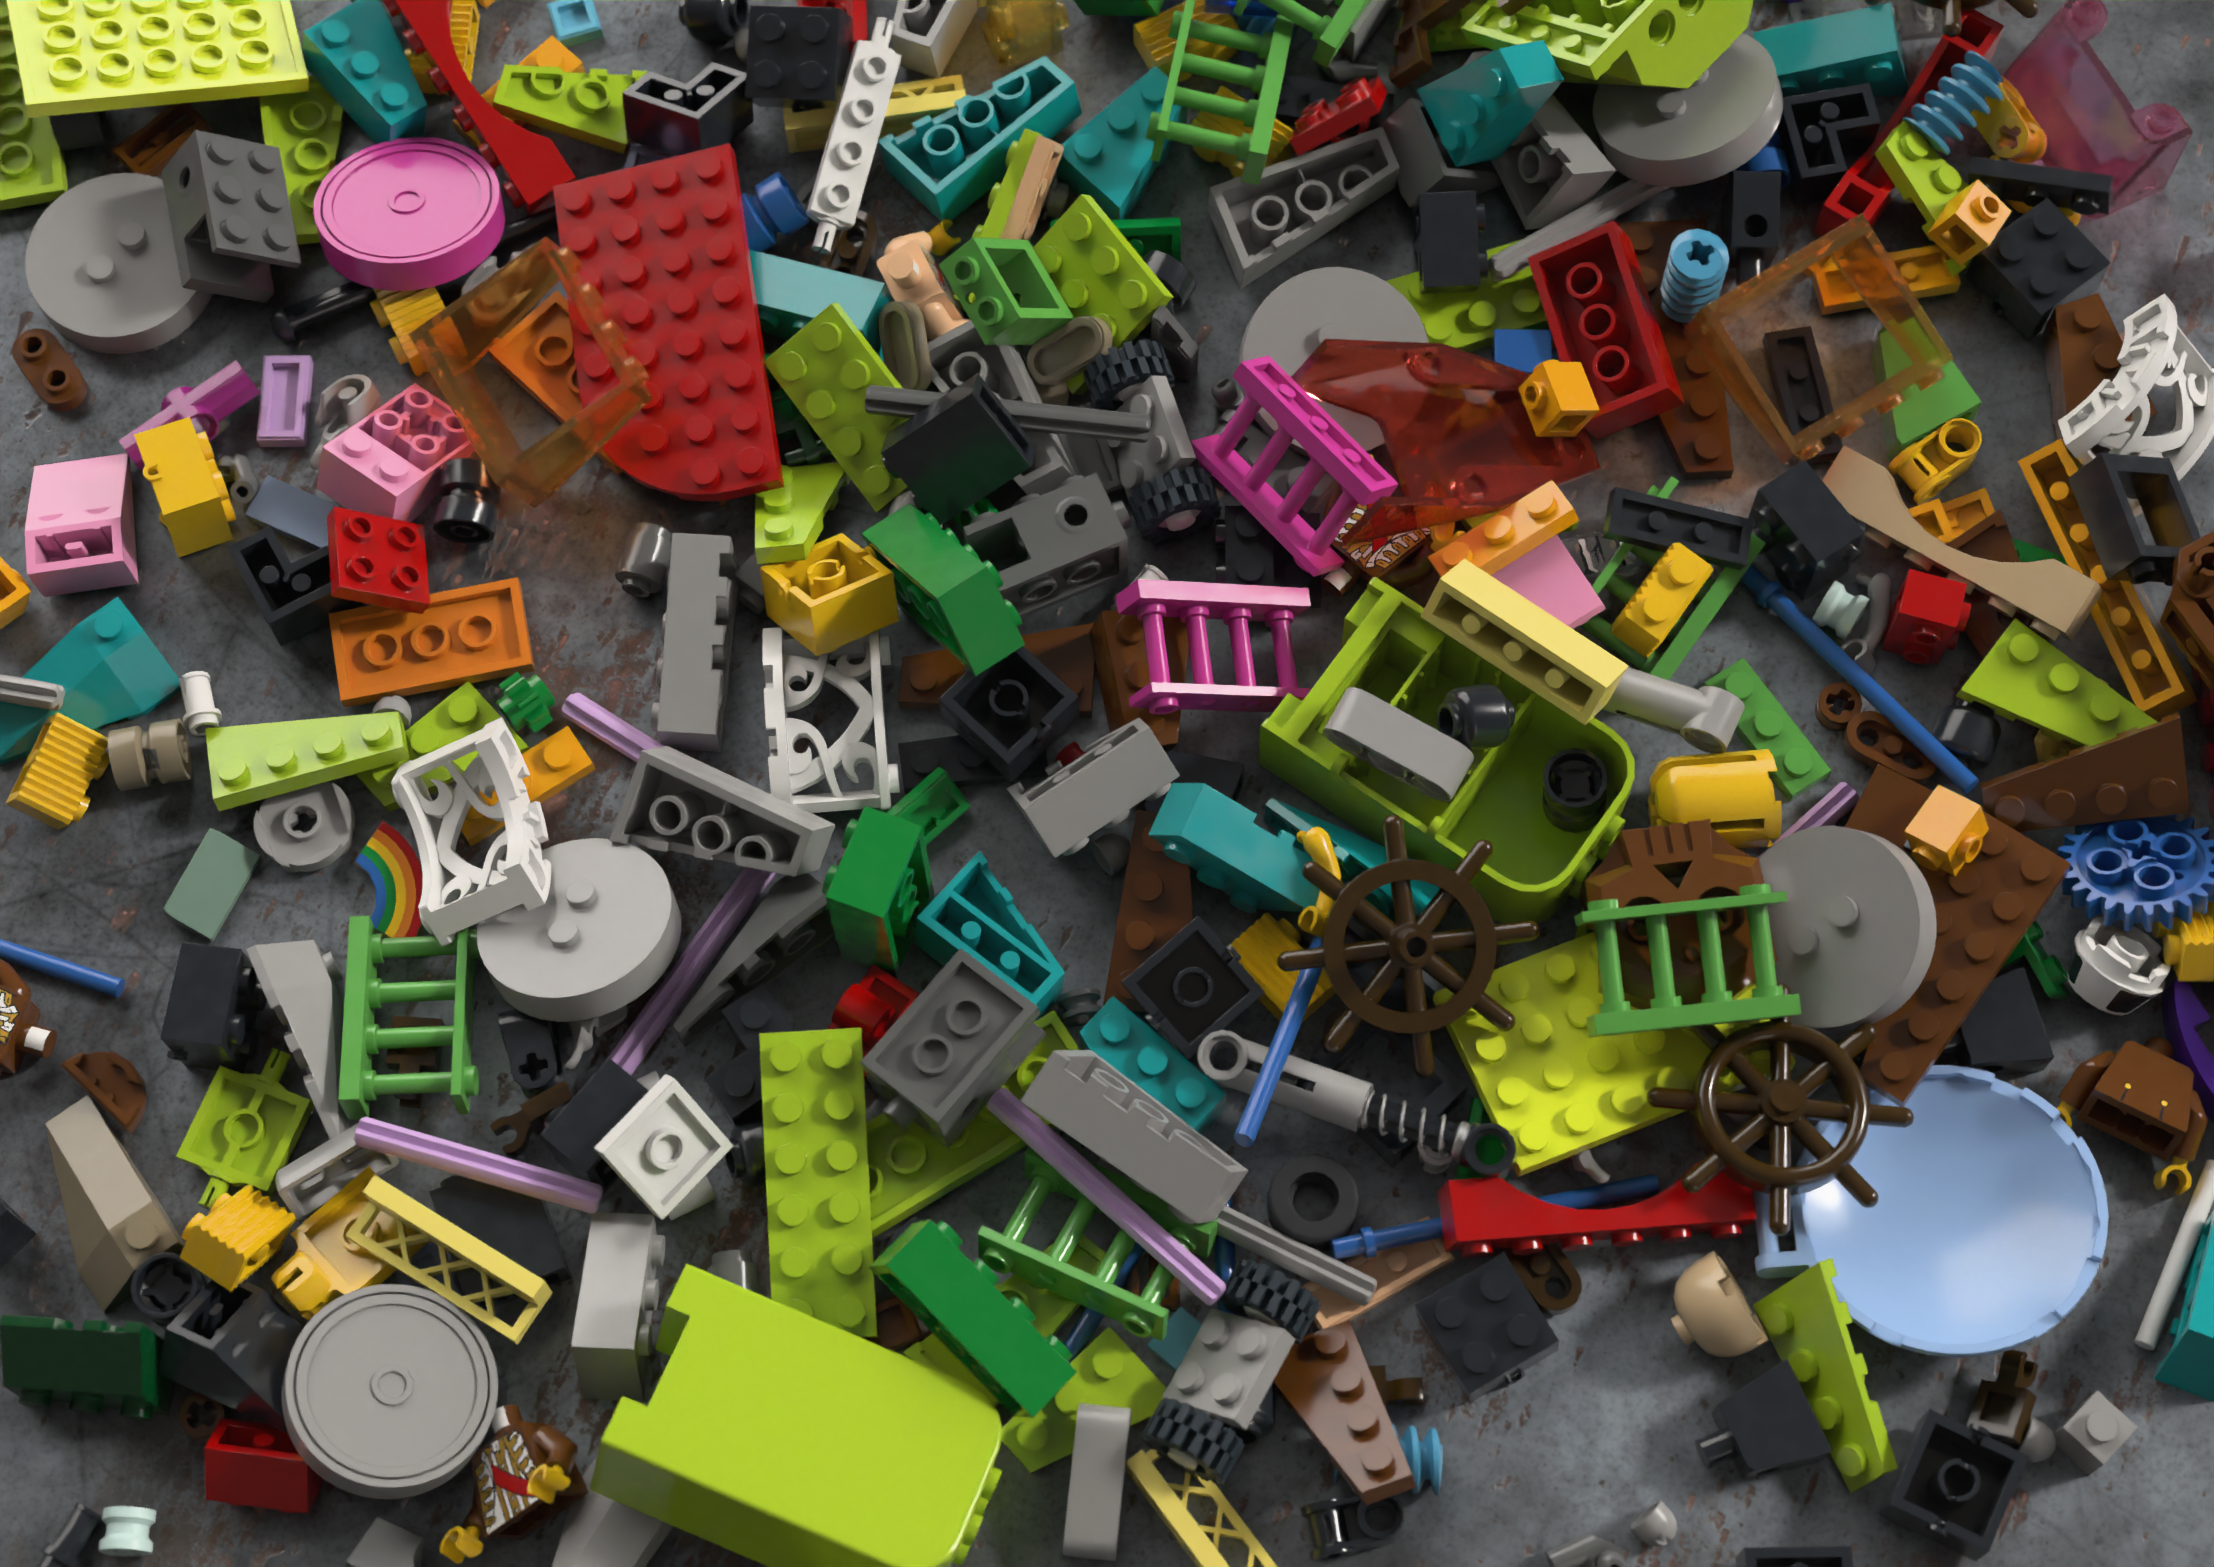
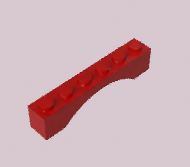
M379 0L391 19L398 16L406 30L402 32V36L412 53L416 57L423 54L431 66L427 70V74L440 95L448 92L456 105L451 110L460 127L465 133L472 130L481 143L476 147L479 155L490 164L493 170L497 168L506 181L501 187L511 205L515 209L522 206L526 214L531 215L554 204L553 186L576 181V177L550 138L527 131L506 119L489 105L471 84L457 58L451 37L450 21L453 0Z
M1975 9L1961 11V32L1952 38L1947 37L1945 34L1942 35L1930 58L1891 119L1863 156L1847 170L1823 204L1815 233L1853 255L1857 252L1898 193L1897 188L1877 159L1875 152L1892 130L1903 122L1902 118L1913 119L1911 108L1914 105L1922 104L1927 106L1924 97L1928 91L1940 92L1937 85L1941 78L1949 77L1953 79L1951 68L1955 64L1966 65L1964 54L1967 51H1974L1989 62L1994 55L2005 27L2004 25Z
M1700 1162L1686 1171L1672 1186L1659 1195L1634 1205L1607 1210L1573 1209L1547 1203L1518 1190L1500 1177L1448 1180L1437 1191L1445 1252L1461 1251L1462 1258L1486 1257L1493 1254L1492 1248L1511 1247L1512 1254H1532L1542 1251L1544 1244L1561 1243L1562 1250L1575 1251L1592 1247L1593 1241L1610 1239L1613 1247H1627L1641 1244L1643 1242L1642 1237L1661 1236L1662 1243H1678L1691 1240L1692 1233L1710 1232L1711 1239H1729L1742 1235L1741 1230L1755 1221L1757 1216L1753 1191L1733 1181L1722 1172L1697 1193L1691 1194L1686 1192L1682 1188V1178Z

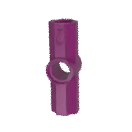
M235 360L196 388L184 386L170 391L161 403V412L127 434L119 442L143 473L145 465L134 434L190 417L196 434L205 431L210 442L218 432V422L258 396L260 392Z

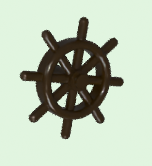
M1389 815L1383 821L1387 862L1365 870L1347 885L1315 861H1309L1303 865V877L1332 899L1333 903L1324 922L1321 947L1283 952L1278 956L1277 964L1285 972L1324 967L1332 989L1348 1008L1324 1039V1047L1328 1052H1340L1363 1021H1366L1388 1031L1409 1033L1414 1071L1419 1077L1427 1078L1434 1072L1430 1031L1442 1028L1456 1021L1471 1008L1501 1031H1509L1515 1026L1514 1015L1484 991L1494 970L1497 945L1535 940L1539 936L1540 928L1534 921L1494 925L1484 900L1470 884L1493 853V846L1488 840H1478L1455 870L1452 871L1433 862L1408 859L1403 821L1397 815ZM1410 880L1426 882L1440 888L1416 920ZM1388 883L1391 886L1395 922L1364 899L1372 891ZM1457 902L1464 911L1471 928L1432 933L1453 904ZM1351 915L1382 939L1344 944L1345 931ZM1473 948L1472 962L1466 977L1435 953ZM1385 959L1364 988L1360 990L1352 980L1346 964ZM1422 970L1453 993L1448 999L1429 1009L1426 1006ZM1401 972L1407 1012L1389 1010L1377 1004Z
M1777 983V986H1783L1784 995L1791 994L1787 984ZM1791 1017L1770 1019L1769 1022L1751 1024L1738 1029L1727 1037L1715 1025L1689 1027L1711 1050L1697 1074L1693 1089L1653 1087L1647 1093V1101L1653 1107L1691 1110V1119L1696 1137L1707 1157L1682 1178V1188L1686 1192L1691 1194L1697 1193L1722 1172L1744 1187L1769 1194V1227L1772 1233L1778 1236L1785 1235L1790 1230V1195L1814 1191L1829 1184L1834 1179L1861 1206L1871 1208L1877 1204L1879 1199L1877 1191L1850 1163L1863 1144L1868 1125L1905 1128L1913 1123L1914 1114L1906 1107L1869 1104L1864 1079L1852 1059L1875 1040L1877 1029L1873 1024L1863 1023L1838 1044L1817 1030L1791 1023ZM1770 1050V1082L1745 1055L1757 1051ZM1791 1053L1802 1056L1814 1063L1812 1067L1795 1081L1791 1080ZM1728 1068L1753 1095L1716 1092L1719 1077ZM1830 1079L1839 1093L1841 1102L1807 1098ZM1717 1113L1751 1115L1752 1118L1728 1137L1719 1121ZM1807 1120L1843 1123L1842 1134L1836 1147L1834 1148ZM1791 1134L1818 1161L1803 1166L1791 1167ZM1752 1145L1762 1150H1770V1164L1752 1158L1745 1151Z

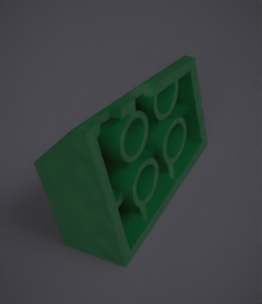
M2 1315L0 1336L3 1387L19 1397V1404L48 1409L50 1408L51 1401L70 1403L69 1410L90 1415H100L102 1407L121 1409L119 1416L139 1421H151L152 1413L169 1415L176 1382L158 1374L164 1340L142 1322H126L123 1329L109 1325L102 1320L85 1319L82 1330L74 1329V1323L59 1318Z

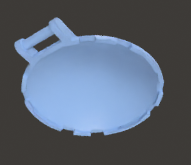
M1933 1065L1904 1106L1913 1112V1123L1905 1128L1868 1125L1863 1144L1850 1163L1877 1191L1879 1199L1874 1207L1865 1208L1861 1206L1836 1179L1814 1191L1790 1195L1796 1251L1780 1252L1778 1235L1772 1233L1769 1227V1194L1752 1190L1757 1216L1755 1224L1759 1255L1755 1257L1756 1275L1761 1278L1797 1277L1818 1262L1832 1258L1838 1275L1832 1278L1838 1301H1846L1852 1322L1885 1342L1906 1350L1941 1357H1977L2011 1350L2036 1339L2061 1322L2077 1306L2095 1278L2104 1254L2108 1234L2107 1196L2102 1176L2083 1138H2078L2073 1130L2059 1117L2060 1111L2027 1087L2021 1090L2007 1082L1995 1079V1074L1988 1071L1962 1066ZM1866 1086L1869 1104L1900 1107ZM1819 1121L1814 1128L1835 1148L1842 1134L1843 1123ZM1804 1147L1797 1166L1807 1165L1818 1160Z

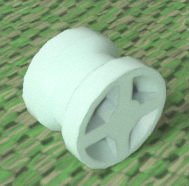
M1835 580L1819 605L1812 621L1819 627L1826 625L1835 630L1837 637L1846 641L1870 599L1863 595L1853 596L1846 592L1845 586Z
M131 1506L104 1508L102 1520L107 1525L106 1536L99 1542V1552L115 1556L138 1557L151 1555L153 1542L149 1539V1529L156 1522L157 1511Z

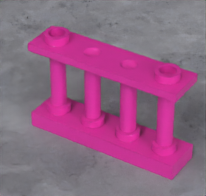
M1270 356L1243 361L1239 364L1232 377L1245 389L1246 396L1221 435L1215 434L1190 441L1196 459L1204 471H1208L1210 475L1214 476L1293 556L1295 563L1302 570L1309 572L1315 577L1340 569L1345 561L1330 547L1337 534L1358 504L1364 506L1388 499L1398 486V483ZM1261 407H1263L1277 421L1278 428L1251 467L1234 449ZM1293 439H1295L1309 453L1310 461L1283 499L1266 480ZM1327 471L1341 485L1343 493L1315 532L1297 513Z
M1137 579L1116 595L1118 614L1137 615V619L1143 621L1151 683L1129 698L1131 708H1149V712L1152 714H1168L1178 709L1274 712L1288 692L1303 701L1312 689L1298 687L1290 624L1294 622V618L1311 607L1308 588ZM1164 617H1180V621L1186 623L1194 684L1171 683L1162 621ZM1207 619H1223V623L1229 626L1237 685H1214L1205 623ZM1265 621V625L1271 627L1279 687L1256 686L1248 622Z

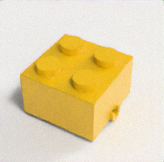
M190 417L134 434L145 465L143 475L146 480L151 482L161 509L159 521L163 526L167 527L178 558L233 540L228 522L237 519L222 474L217 468L206 432L196 434Z
M843 533L814 544L806 560L769 563L760 567L767 616L816 656L834 652L840 646L899 621L893 572L877 560L876 553L871 546H866L862 549Z

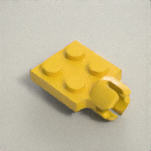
M370 1166L366 1167L290 1234L296 1240L298 1246L296 1253L277 1269L271 1277L275 1288H280L283 1297L307 1320L312 1319L333 1300L360 1288L380 1285L397 1270L346 1237L350 1228L369 1203V1200L363 1194L364 1189L374 1175L379 1177ZM380 1211L364 1235L376 1243L399 1239L396 1219ZM405 1226L407 1236L418 1234ZM428 1242L409 1246L410 1257ZM401 1248L389 1250L403 1259Z

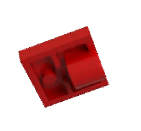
M1364 76L1344 86L1340 90L1342 95L1327 104L1323 98L1304 108L1300 112L1302 117L1295 122L1296 127L1289 139L1297 156L1306 153L1329 139L1333 143H1337L1365 133L1370 124V117L1380 112L1387 95V90L1380 77L1377 76L1368 82ZM1360 125L1356 131L1346 132V130L1353 126Z
M334 506L327 516L332 597L423 614L430 605L424 525Z
M873 964L861 982L851 985L843 994L834 1009L832 1022L827 1029L861 1028L864 1059L920 993ZM864 1071V1079L869 1082Z

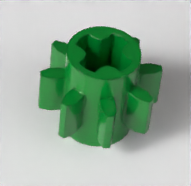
M516 672L499 684L504 696L495 703L516 731H519L526 725L536 733L553 721L548 709L557 702L547 686L536 674L526 680Z

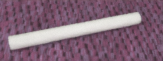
M2207 1160L2135 1338V1344L2144 1349L2154 1350L2214 1201V1160Z

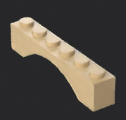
M1845 445L1822 480L1856 523L1865 528L1863 535L1865 538L1885 549L1889 547L1890 543L1906 550L1903 558L1922 570L1929 572L1932 565L1948 573L1946 579L1966 583V594L1970 595L1974 588L1990 596L1987 602L1989 606L2010 618H2013L2016 611L2033 620L2029 626L2031 629L2052 641H2056L2059 635L2073 641L2103 593V590L2095 580L2054 558L2029 563L1997 562L1973 557L1947 546L1925 531L1912 517L1901 499L1893 476L1884 466Z

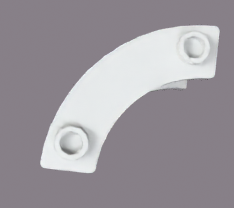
M2164 293L2123 320L2125 336L2117 358L2122 367L2113 381L2104 379L2081 404L2058 420L2065 446L2075 458H2079L2084 466L2096 457L2091 448L2098 444L2111 449L2107 454L2170 458L2178 481H2180L2200 458L2214 436V368L2212 369L2178 327L2175 306ZM2172 385L2176 403V425L2173 431L2158 436H2142L2150 417L2148 392L2152 387ZM2131 412H2132L2131 421H2126L2125 419H2126V418L2131 414ZM2127 498L2134 517L2143 513L2138 499Z
M781 627L763 628V670L766 688H764L766 730L776 729V736H769L770 757H768L771 795L810 813L864 809V806L881 808V810L891 809V793H900L898 763L888 764L882 665H891L889 636L880 637L879 630L867 636L840 646L834 652L816 656L791 635L783 636ZM865 657L861 664L852 665L848 663L851 658ZM838 659L836 667L828 664L829 660ZM807 674L813 676L806 690L797 692L790 688L791 683L794 681H802L807 685ZM870 675L872 682V696L858 682L864 680ZM824 681L840 689L859 709L846 731L828 749L823 736L813 725L804 720L788 718L787 712L799 710L810 704L820 693ZM873 721L876 749L867 743L861 742ZM808 738L815 745L819 756L813 759L809 746L807 751L801 754L795 752L793 746L798 739ZM863 762L871 766L874 772L873 790L840 791L834 770L841 764L846 776L855 783H859L858 776L854 772L855 767ZM825 777L831 793L793 796L794 793L818 783Z
M502 717L486 724L483 729L413 761L409 760L402 763L391 781L394 798L408 816L420 854L423 876L422 895L418 906L420 919L424 928L430 934H434L443 947L453 943L456 932L522 903L527 911L544 905L549 894L551 863L547 859L542 860L540 843L549 840L540 802L534 801L530 803L526 786L522 780L530 776V773ZM475 750L479 753L465 771L453 762V760ZM443 765L454 778L457 785L454 789L440 780L430 779L438 787L439 791L438 797L433 801L420 775ZM496 790L499 801L495 805L489 806L479 794L480 791L492 799V793ZM471 805L488 818L505 822L506 830L491 845L483 869L469 864L455 852L462 825ZM507 851L506 861L501 860Z

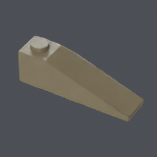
M87 1095L47 1121L45 1125L77 1270L103 1312L108 1314L132 1297L130 1289L132 1278L142 1262L153 1255L163 1252L180 1255L186 1243L92 1098Z

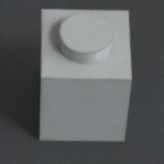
M2097 1390L2080 1404L2054 1432V1436L2056 1438V1446L2085 1473L2090 1475L2103 1466L2138 1427Z

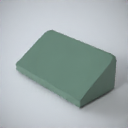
M210 828L166 902L163 914L171 923L213 942L262 857L225 834Z

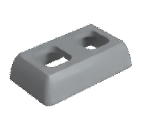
M357 1123L278 1170L276 1187L279 1196L291 1212H294L297 1220L305 1221L366 1167L370 1166L378 1176H381L399 1164V1159L367 1148H362L349 1157L343 1158L360 1148L354 1140ZM322 1171L319 1175L315 1176L314 1178L308 1180L307 1182H305V1183H303V1184H300L301 1182L305 1181L306 1179H308V1178L312 1177L313 1175L317 1174L318 1172Z

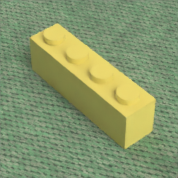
M1465 558L1439 579L1420 616L1584 725L1609 702L1629 665Z

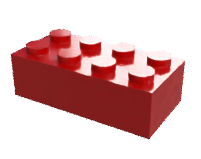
M1614 220L1527 258L1560 362H1581L1600 409L1584 426L1587 431L1599 440L1685 404L1631 239Z

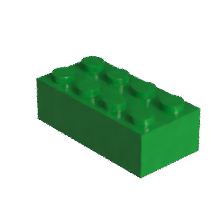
M909 503L861 533L867 546H871L875 551L877 560L893 572L899 608L975 676L1025 645L1017 628L1022 624L1021 617L1008 599L1003 600L998 588L1003 586V581L996 568L989 560L982 563L977 553L969 544L962 546L951 529L947 528L943 531L938 521L930 512L924 515Z
M864 806L859 820L851 819L845 830L842 848L846 850L839 866L834 864L830 866L823 882L822 893L826 894V909L830 912L831 925L835 930V941H838L842 960L870 969L875 964L898 979L914 941L916 918L930 904L934 894L922 826Z
M931 1220L912 1223L869 1268L1012 1416L1033 1418L1077 1373L1068 1363L1072 1357L1071 1352L1052 1334L1045 1338L1031 1324L1036 1319L1031 1310L1015 1296L1008 1300L995 1287L999 1282L996 1274L978 1258L972 1263L958 1249L963 1241L945 1222L939 1221L937 1225Z

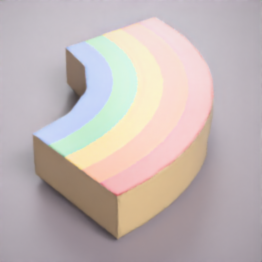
M382 821L355 860L358 866L371 877L376 888V907L371 920L377 933H383L385 938L421 937L424 926L420 919L418 906L423 886L422 865L405 838L392 826Z

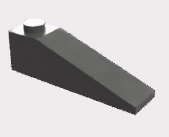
M809 873L794 877L786 875L770 888L769 895L763 899L674 1023L673 1027L684 1047L724 1018L721 1012L722 1009L764 983L765 986H768L835 936L834 927L831 925L830 912L826 909V894L822 893L823 885Z

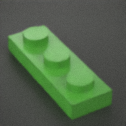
M1744 657L1704 682L1703 686L1721 688L1734 694L1743 702L1745 708L1734 732L1748 750L1769 749L1773 755L1777 771L1768 772V775L1789 802L1829 777L1832 771Z

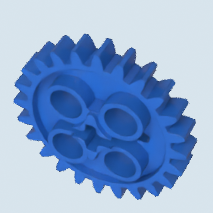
M2176 814L2093 823L2090 825H2076L2075 834L2066 833L2064 835V846L2058 848V856L2071 863L2070 871L2061 882L2062 895H2071V906L2073 908L2086 905V918L2089 919L2100 913L2103 914L2104 926L2107 927L2117 919L2123 921L2125 931H2129L2134 923L2137 922L2142 923L2146 932H2151L2153 922L2159 921L2169 930L2173 928V918L2175 917L2190 923L2192 922V910L2205 914L2208 909V901L2214 902V840H2209L2210 829L2205 827L2194 830L2195 818L2190 817L2179 822L2176 821Z

